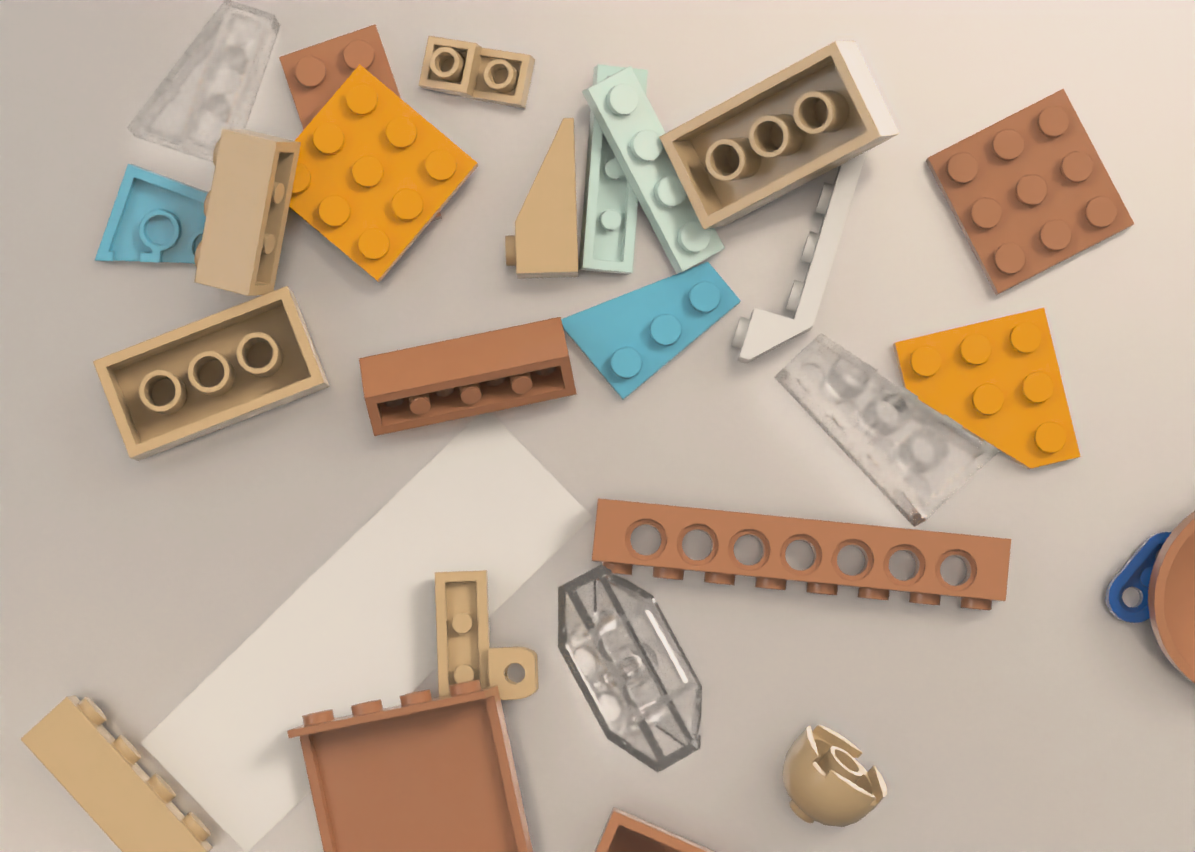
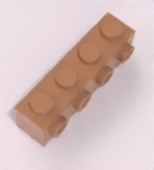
M561 317L359 358L364 399L374 436L577 394Z

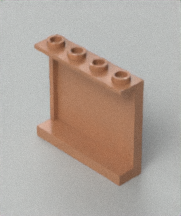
M477 679L450 685V695L432 698L430 689L399 696L401 705L383 708L382 701L379 699L352 705V715L334 718L333 709L303 715L304 725L290 729L287 733L289 738L300 737L324 852H533L498 685L481 689L480 680Z

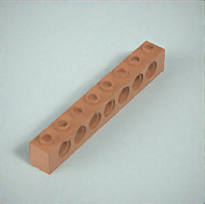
M598 498L592 561L602 562L601 572L632 575L633 565L653 567L652 577L683 580L684 570L705 572L704 582L735 585V575L756 577L755 587L786 590L788 580L807 582L806 592L837 595L839 585L859 587V598L889 600V591L910 592V603L940 605L941 596L961 597V608L992 610V601H1006L1011 539ZM648 525L658 531L661 543L655 553L641 555L633 549L630 541L631 534L639 526ZM690 531H702L711 540V552L703 560L690 559L682 549L683 538ZM741 536H753L762 545V556L754 565H744L734 555L735 542ZM793 541H804L813 550V561L805 570H795L786 561V549ZM847 545L859 548L865 559L863 569L853 576L843 573L837 564L839 551ZM899 550L911 554L916 564L914 574L905 581L896 579L889 570V560ZM951 555L962 559L967 569L965 579L956 586L946 583L940 573L942 562Z

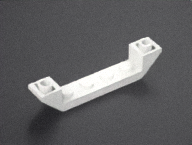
M867 151L839 166L834 185L824 182L815 211L824 214L819 234L809 231L801 256V261L810 263L804 282L794 280L786 305L787 310L795 312L793 319L755 307L750 319L740 317L732 342L733 347L741 349L737 361L747 364L810 331L814 326Z

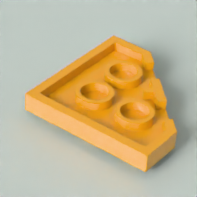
M1044 307L911 338L893 344L906 395L938 412L979 440L990 444L1026 469L1081 457Z

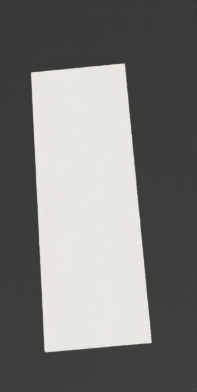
M491 412L477 415L157 725L140 744L244 852H249L311 791L300 737L289 738L287 733L290 729L304 725L303 715L333 709L334 718L352 715V705L379 699L382 701L383 708L398 706L401 704L399 696L412 693L438 668L435 572L487 570L490 617L593 516Z

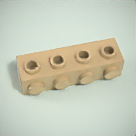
M76 695L67 696L21 738L22 742L122 852H209L213 848L206 840L211 835L208 828L192 812H189L186 816L181 813L171 802L176 797L172 788L158 774L155 773L150 778L136 763L142 758L139 752L124 736L120 735L114 739L102 725L107 720L106 716L88 697L80 701Z

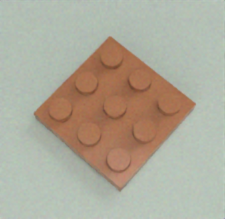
M1064 88L926 159L995 295L1134 225L1126 206Z

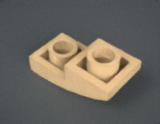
M428 36L419 86L460 97L526 109L535 58L527 54L482 48L473 42Z

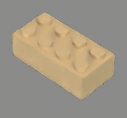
M834 41L663 134L659 138L705 230L730 224L899 135V132L855 41Z
M288 286L93 361L128 455L131 459L137 461L330 387L295 295Z

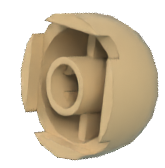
M817 725L813 731L811 726H808L794 741L785 756L782 776L785 789L792 799L789 805L798 817L808 823L817 821L823 825L845 827L856 823L870 813L887 795V785L881 773L874 765L867 772L854 759L862 754L854 744L825 726Z

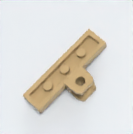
M488 571L435 572L439 697L450 695V685L477 679L480 680L481 689L498 685L501 700L522 699L534 694L539 688L537 653L526 647L490 648ZM512 663L520 664L525 670V677L521 682H513L508 677L507 671Z

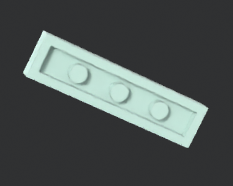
M596 65L593 72V85L627 67ZM632 68L646 94L648 70ZM591 110L578 270L628 275L633 273L638 199Z
M632 67L624 68L583 90L582 93L674 271L676 273L684 272L725 249L715 228L703 229L659 138L665 134V131Z

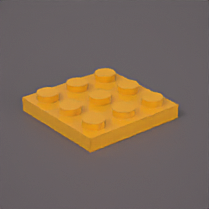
M359 64L295 139V141L301 142L289 208L379 283L478 167V163Z

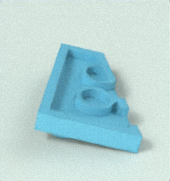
M128 164L94 261L195 264V252L197 246L202 241L206 220L204 202L209 192L137 165Z
M706 262L563 318L561 321L563 330L621 399L624 400L736 307L741 300L710 263Z

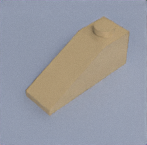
M563 118L516 218L515 235L505 236L506 266H516L518 279L579 277L574 118Z

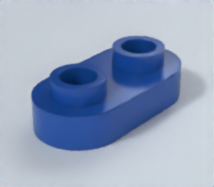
M1172 532L1157 533L1147 538L1109 583L1105 594L1106 605L1111 614L1120 621L1139 623L1150 618L1148 590L1152 569L1156 561V553L1162 548ZM1129 587L1135 588L1140 596L1139 602L1134 607H1128L1122 599L1123 592Z

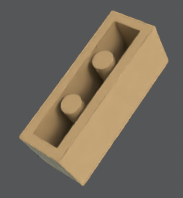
M222 129L221 137L216 143L213 152L215 170L212 187L204 202L206 220L202 241L197 246L195 252V266L197 267L195 283L246 296L265 295L274 291L301 142L250 130Z

